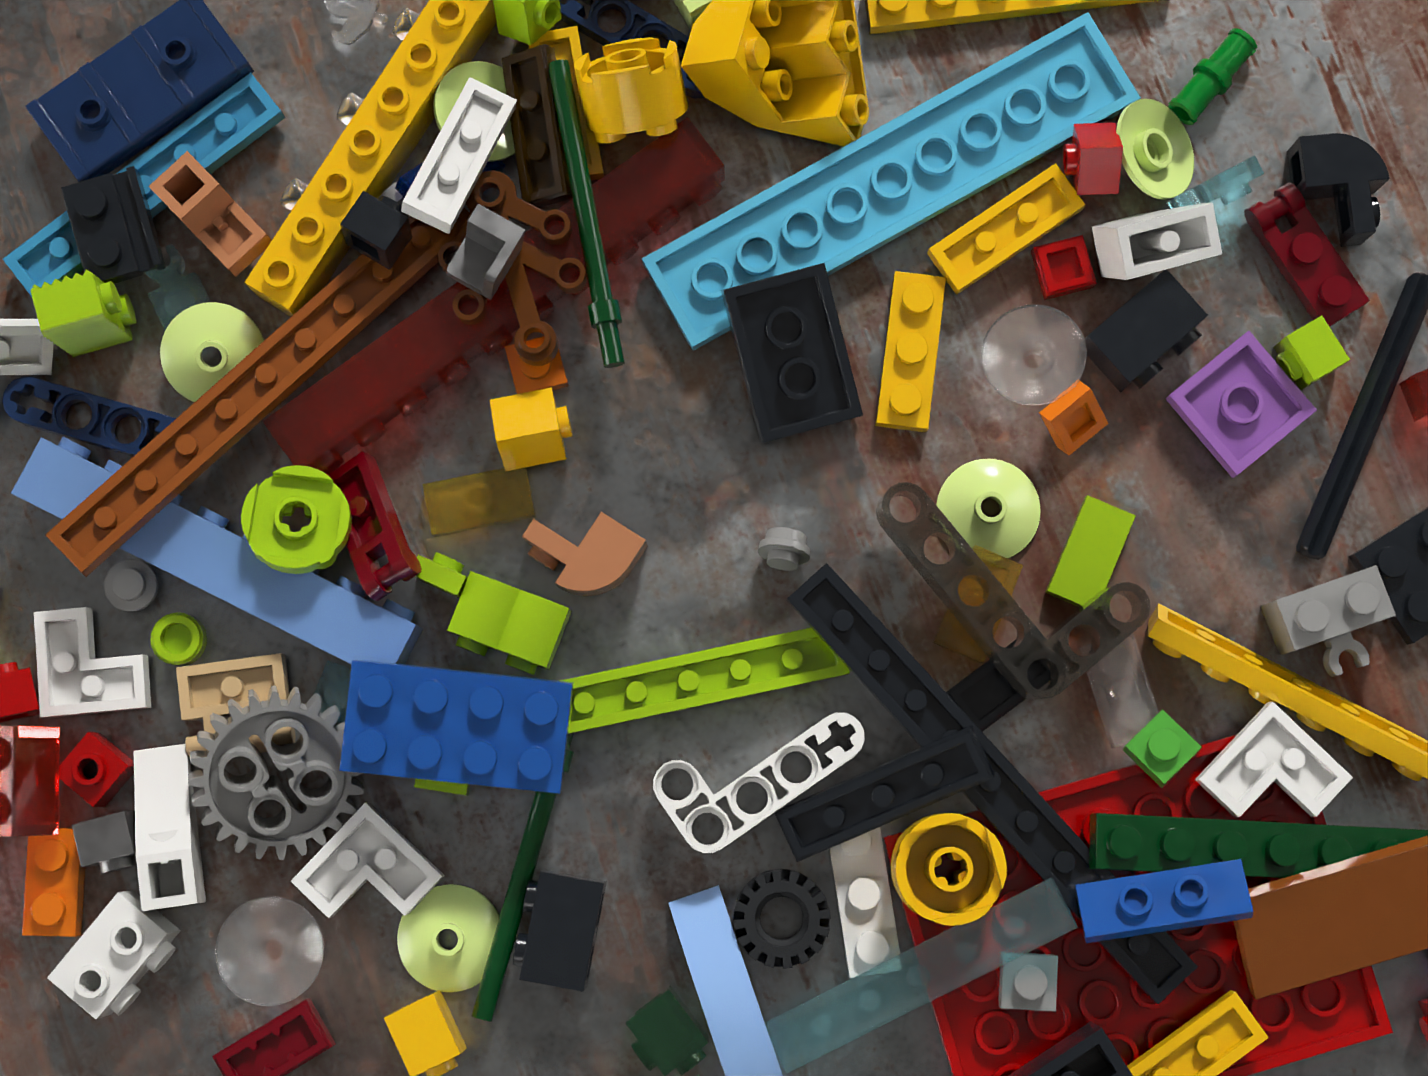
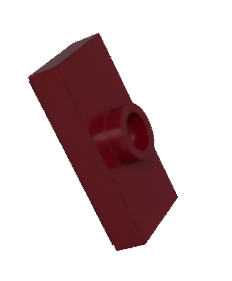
M307 998L212 1057L223 1076H285L333 1047L336 1043L311 999Z

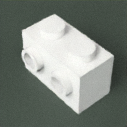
M133 890L118 892L47 979L96 1020L112 1015L113 1012L119 1016L129 1008L140 994L141 990L136 984L149 969L153 973L157 972L172 956L176 947L171 942L181 930L157 910L142 911L140 896Z

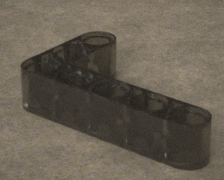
M910 482L897 483L890 487L878 501L876 515L882 529L1014 690L1023 698L1042 700L1060 694L1141 627L1149 617L1151 606L1146 591L1137 584L1123 582L1100 591L1044 637L922 488ZM897 496H903L911 500L916 510L914 520L905 523L897 521L890 513V500ZM937 537L946 542L950 555L945 564H935L927 559L924 554V543L927 538ZM962 579H974L981 585L983 598L978 606L966 605L960 599L958 586ZM1115 594L1124 596L1131 604L1132 613L1126 623L1115 619L1110 612V601ZM1000 619L1012 623L1017 631L1016 643L1012 648L1001 647L993 638L992 630L994 624ZM1075 627L1084 629L1091 638V649L1084 657L1075 654L1069 646L1068 638L1070 632ZM1033 661L1043 662L1051 672L1050 684L1043 691L1035 689L1028 681L1027 671Z

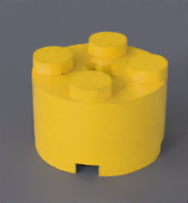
M648 37L619 41L602 46L604 56L590 61L588 52L575 61L574 69L588 129L595 133L596 142L613 143L625 138L626 134L645 130L649 136L669 134L677 129L676 119L682 116L688 109L676 43L669 40L667 48H661L659 38Z
M956 813L931 814L912 823L897 839L891 857V877L895 890L901 900L919 916L942 925H963L984 916L998 899L1007 876L1005 854L996 836L977 820ZM945 853L949 859L959 861L961 869L953 872L954 881L948 883L945 877L935 875L934 870L935 867L942 864L941 855Z

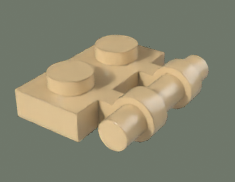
M282 653L176 667L181 720L203 719L204 731L214 734L216 731L210 723V715L212 713L222 717L230 715L228 700L233 699L244 708L249 706L248 690L253 689L260 701L268 700L269 690L273 685H276L280 699L287 700L290 694L286 656ZM280 728L273 734L271 740L276 745L295 743V728ZM197 735L186 737L185 745L189 758L191 751L207 750L197 742ZM251 735L249 737V741L260 753L267 752L265 745L258 735Z

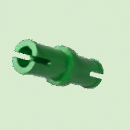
M1233 28L1208 59L1203 58L1193 68L1194 76L1178 95L1168 103V108L1176 114L1182 123L1194 125L1197 118L1217 95H1223L1233 84L1232 77L1256 52L1257 44L1247 32Z

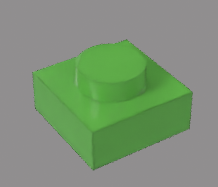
M1162 709L1125 745L1123 751L1163 788L1201 750L1202 746Z

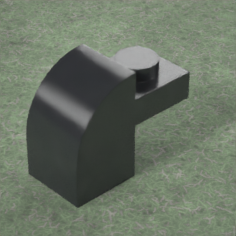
M1331 133L1300 136L1286 152L1290 182L1300 190L1304 200L1334 197L1340 247L1363 244L1376 232L1380 222L1379 202L1376 197H1371V194L1375 193L1390 179L1383 159L1372 146L1352 135Z

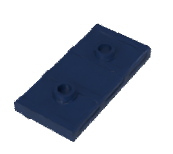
M179 0L143 26L140 25L126 38L90 63L84 64L77 72L38 99H34L25 105V107L78 182L110 173L216 99L250 72L253 73L254 70L203 0Z

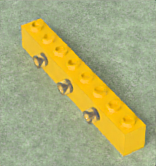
M429 0L420 15L409 8L404 9L400 13L393 26L392 34L402 40V43L365 99L350 93L341 103L337 112V120L347 126L308 185L295 178L285 188L280 204L291 212L244 282L257 297L291 317L325 287L350 249V246L345 243L340 226L341 222L363 191L378 199L391 186L435 118L433 101L439 83L451 69L462 63L472 61L497 23L493 0Z

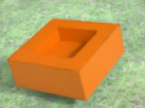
M545 337L527 340L526 345L530 348H537L543 344ZM515 344L504 346L517 394L552 387L553 391L569 386L559 348L551 362L543 366H532L520 358Z
M1080 380L1039 412L1056 446L1068 456L1109 424L1093 391Z

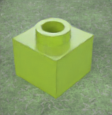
M493 0L498 33L528 45H532L562 19L559 0Z
M1322 315L1287 335L1273 347L1278 354L1276 356V363L1293 382L1295 381L1300 390L1334 372L1350 360Z

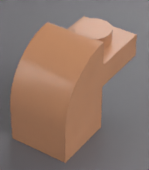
M188 151L148 186L235 277L264 252L272 241Z
M603 512L599 514L578 547L535 519L532 520L522 535L523 539L532 546L528 552L530 557L552 571L556 569L558 564L565 567L555 584L561 590L578 596L600 595L619 586L629 576L648 547L644 538Z

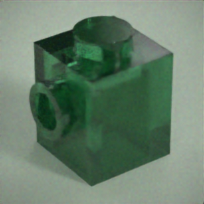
M671 985L629 1016L625 1022L637 1038L631 1044V1047L649 1071L657 1066L663 1075L666 1076L676 1068L679 1074L683 1075L707 1056L702 1047L709 1042V1036Z

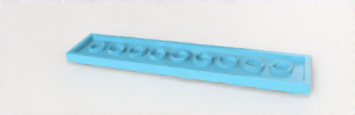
M1087 12L641 258L642 264L690 348L694 351L731 330L721 290L820 263H825L827 275L829 276L1060 148L1064 144L1069 143L1073 140L1074 124L1105 123L1121 114L1129 104L1140 100L1141 97L1091 15Z

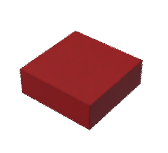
M1083 235L1032 248L1031 255L1044 300L1091 289L1097 284Z

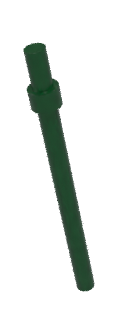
M564 59L550 62L548 67L592 303L587 306L591 328L597 329L603 365L605 368H613L625 364L618 325L622 323L619 301L612 297L569 61Z
M574 733L568 734L564 765V772L567 773L569 772L574 754L573 751L569 750ZM535 791L471 1016L489 1022L493 1020L522 918L529 879H533L557 793Z

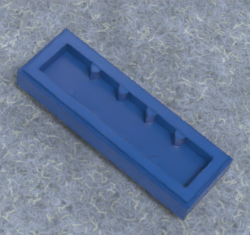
M1241 859L1075 885L1086 943L1253 918L1254 913Z

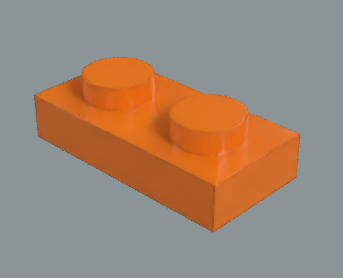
M28 828L22 936H82L86 867H81L72 828Z

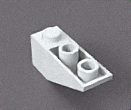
M185 744L134 751L135 846L142 911L206 902L196 807L192 805L194 790L193 786L188 785V773H191V763Z

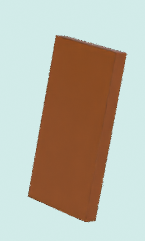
M1428 836L1248 888L1254 911L1253 918L1233 921L1249 992L1255 999L1428 949Z

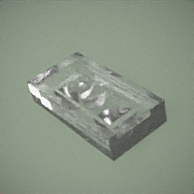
M1133 631L1079 648L1111 748L1126 745L1159 713Z

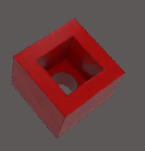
M1115 122L1074 124L1072 144H1064L1063 171L1064 175H1072L1077 195L1119 194L1123 145L1120 136L1116 134L1117 126Z
M17 662L0 664V723L39 715V706L30 667L19 670Z
M87 732L53 774L92 807H106L134 774V761L101 733ZM93 759L98 765V772L94 778L88 779L84 775L83 769Z

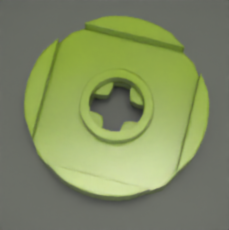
M286 466L272 472L273 476L265 479L260 485L257 483L248 492L242 507V530L255 557L270 568L289 574H304L316 569L330 567L336 561L337 555L345 547L351 532V511L341 489L327 474L308 466ZM295 508H304L305 517L311 519L310 524L302 527L299 532H291L290 526L282 523L283 517L292 516Z

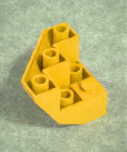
M712 0L693 23L681 67L705 98L759 128L843 147L860 138L863 125L868 121L869 107L854 0Z

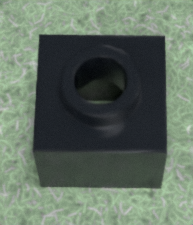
M363 191L340 226L345 243L390 270L413 237L407 214L401 212L402 206L393 199L386 196H381L377 199Z

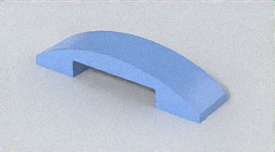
M719 885L668 902L725 1076H783Z

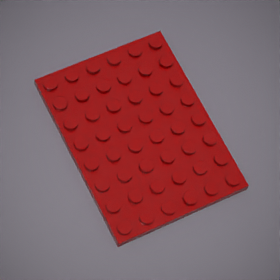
M1236 735L1201 744V750L1163 788L1137 764H1133L1038 792L1088 848L1090 846V814L1093 813L1327 825L1322 811L1317 817H1311L1274 781L1239 818H1234L1195 781L1199 774ZM978 810L961 815L977 820L996 836L1003 848L1007 865V876L1003 889L990 910L973 922L949 926L934 923L919 916L901 900L952 1076H1008L1090 1021L1102 1027L1127 1066L1230 990L1238 994L1269 1038L1217 1076H1248L1393 1033L1372 965L1255 999L1249 992L1233 921L1165 931L1198 967L1159 1004L1154 1003L1099 942L1086 943L1082 923ZM904 831L882 837L890 866L894 846ZM945 853L941 855L942 864L935 867L934 870L935 875L945 877L948 883L954 881L953 872L961 869L959 861L949 859ZM1109 870L1116 878L1154 873ZM1245 876L1248 888L1282 879ZM1001 951L1058 956L1056 1012L1004 1009L998 1006Z

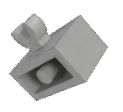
M1377 565L1261 605L1278 654L1289 653L1324 641L1327 649L1323 655V665L1331 677L1343 674L1342 667L1339 664V655L1343 651H1347L1353 656L1357 668L1369 665L1368 651L1360 642L1353 640L1350 631L1396 616Z

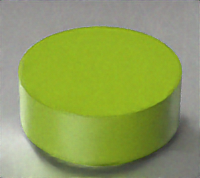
M180 612L170 613L163 616L154 625L150 638L151 647L155 655L163 662L176 666H186L197 661L204 653L207 646V633L203 624L197 618Z

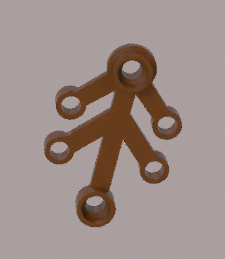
M484 171L481 173L466 201V205L470 210L468 217L455 240L445 243L440 248L438 261L442 269L447 272V257L452 252L458 250L466 237L468 219L478 204L507 220L510 218L540 231L543 239L551 245H561L567 242L572 234V226L569 217L563 211L552 209L546 212L518 198L513 181L504 173ZM489 188H495L500 191L499 197L493 202H485L481 199L483 192ZM559 220L565 224L563 231L556 235L549 234L546 231L547 225L551 221ZM523 241L520 253L505 276L520 325L515 334L514 344L520 358L525 363L532 366H543L555 358L559 343L553 328L548 323L540 320L524 266L555 281L558 287L566 293H577L582 290L587 282V273L584 265L575 258L561 260ZM566 269H577L580 272L579 278L573 283L562 281L561 275ZM470 288L463 290L455 296L453 310L462 323L467 325L477 324L486 315L488 298ZM472 299L479 302V307L475 313L471 315L461 313V306L465 301ZM531 333H542L545 339L541 346L530 348L526 345V339Z

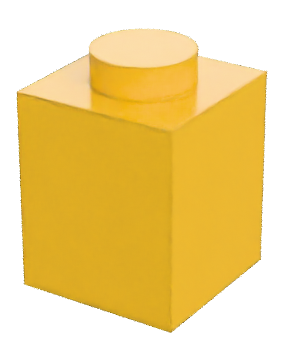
M552 387L490 399L496 443L505 472L567 459L563 439L573 437L567 406L557 408Z
M440 990L384 1017L410 1076H417L423 1072L427 1076H441L459 1066L455 1057L465 1051L467 1047Z

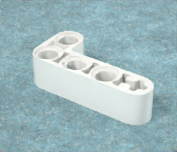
M845 712L833 713L716 794L712 793L699 772L690 763L682 760H671L664 763L656 771L653 779V790L687 843L699 852L714 853L733 842L852 759L862 749L865 741L864 729L853 715ZM834 723L839 729L848 726L853 733L847 739L850 749L845 752L843 748L837 746L826 752L823 756L830 761V764L823 769L816 752L806 745L804 741L812 736L817 747L831 736L828 728L830 724ZM791 752L803 754L808 758L811 765L808 778L801 783L789 782L781 773L780 764L782 759ZM674 769L687 771L693 780L691 793L682 800L669 798L663 790L665 775ZM755 782L760 784L767 793L766 806L756 814L743 812L736 802L738 789L746 783ZM703 813L717 815L724 825L722 837L713 844L701 843L693 834V823Z

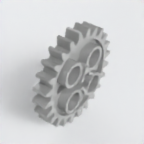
M273 685L269 690L268 700L260 701L258 695L251 689L248 690L249 706L242 708L236 701L230 699L228 700L230 713L228 719L215 713L210 715V723L216 731L215 734L206 731L198 732L197 742L207 750L190 752V763L202 768L188 773V785L202 788L192 794L193 807L208 806L201 814V823L203 826L219 821L220 823L215 831L216 840L220 842L234 834V849L237 853H240L250 842L255 845L256 859L263 857L268 846H275L279 860H284L287 845L292 844L304 856L307 853V839L312 837L317 843L324 846L327 843L324 829L328 826L339 831L343 826L338 814L340 812L346 814H355L357 812L355 803L348 795L364 794L363 783L352 778L363 773L339 771L345 722L335 725L340 715L336 705L329 707L321 713L322 701L320 695L315 693L306 704L301 703L299 687H294L288 699L284 700L280 699L277 687ZM283 727H292L301 733L299 739L293 745L285 747L276 745L271 738L278 729ZM251 735H258L275 766L280 771L286 770L290 788L306 805L304 810L299 811L294 807L277 776H269L265 758L249 741ZM237 756L247 757L255 763L252 770L240 776L230 774L225 769L227 762ZM313 770H321L329 775L328 781L317 789L306 788L300 783L302 778ZM265 800H276L283 805L282 811L271 818L261 817L254 812L256 807Z

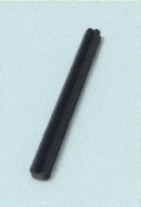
M1414 272L1406 280L1297 542L1296 550L1304 556L1319 560L1326 556L1427 313L1428 275L1425 273Z

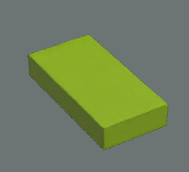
M1089 495L1084 497L1045 593L1095 613L1136 515Z

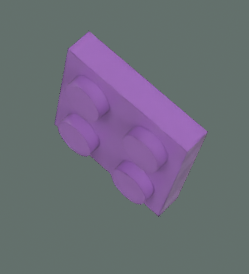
M1247 331L1165 398L1232 478L1240 474L1317 411L1250 331Z

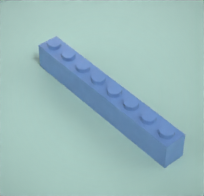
M41 437L11 494L63 519L122 466L108 460L105 467L102 468L87 460L91 450L65 437L61 438L58 445ZM181 495L175 497L120 547V549L351 665L352 660L406 664L423 631V628L411 622L415 612L389 599H386L383 607H380L364 599L366 592L361 585L341 575L336 584L318 576L320 569L304 574H289L270 568L255 557L245 534L243 537H240L225 529L229 519L203 506H200L197 514H194L179 506L183 499Z

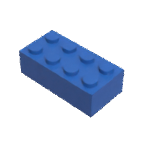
M352 660L339 771L560 794L563 783L574 682L368 660Z

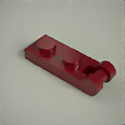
M1286 183L1275 190L1274 198L1266 203L1258 201L1244 210V215L1250 228L1313 320L1322 315L1329 327H1331L1370 301L1307 209L1303 195L1293 183ZM1285 215L1293 228L1281 234L1275 221Z
M361 451L328 476L341 489L350 507L352 524L346 545L359 581L366 594L374 601H379L392 592V585L401 579L406 582L421 573L422 568L419 560L408 546L375 457ZM386 554L389 562L380 568L378 559Z

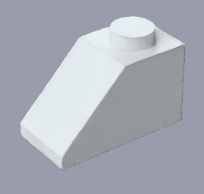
M1210 202L1137 214L1091 226L1101 277L1129 280L1222 254L1214 205Z

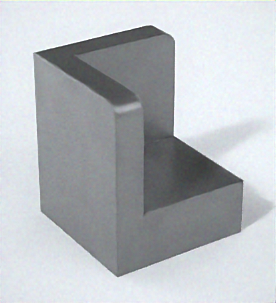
M478 204L468 219L466 237L447 266V276L491 300L522 249L525 229Z

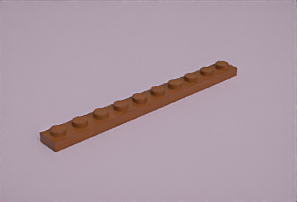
M463 207L450 234L407 215L413 237L390 270L361 254L46 533L45 536L85 577L91 574L439 262L438 252L445 243L455 240L469 212Z

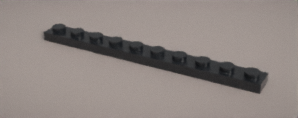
M827 563L823 565L791 594L786 601L920 747L971 725L973 726L995 776L988 781L962 791V793L1082 923L1075 885L1116 879V877L1109 870L1089 869V848L838 574ZM1165 931L1099 941L1106 951L1156 1004H1159L1198 967Z

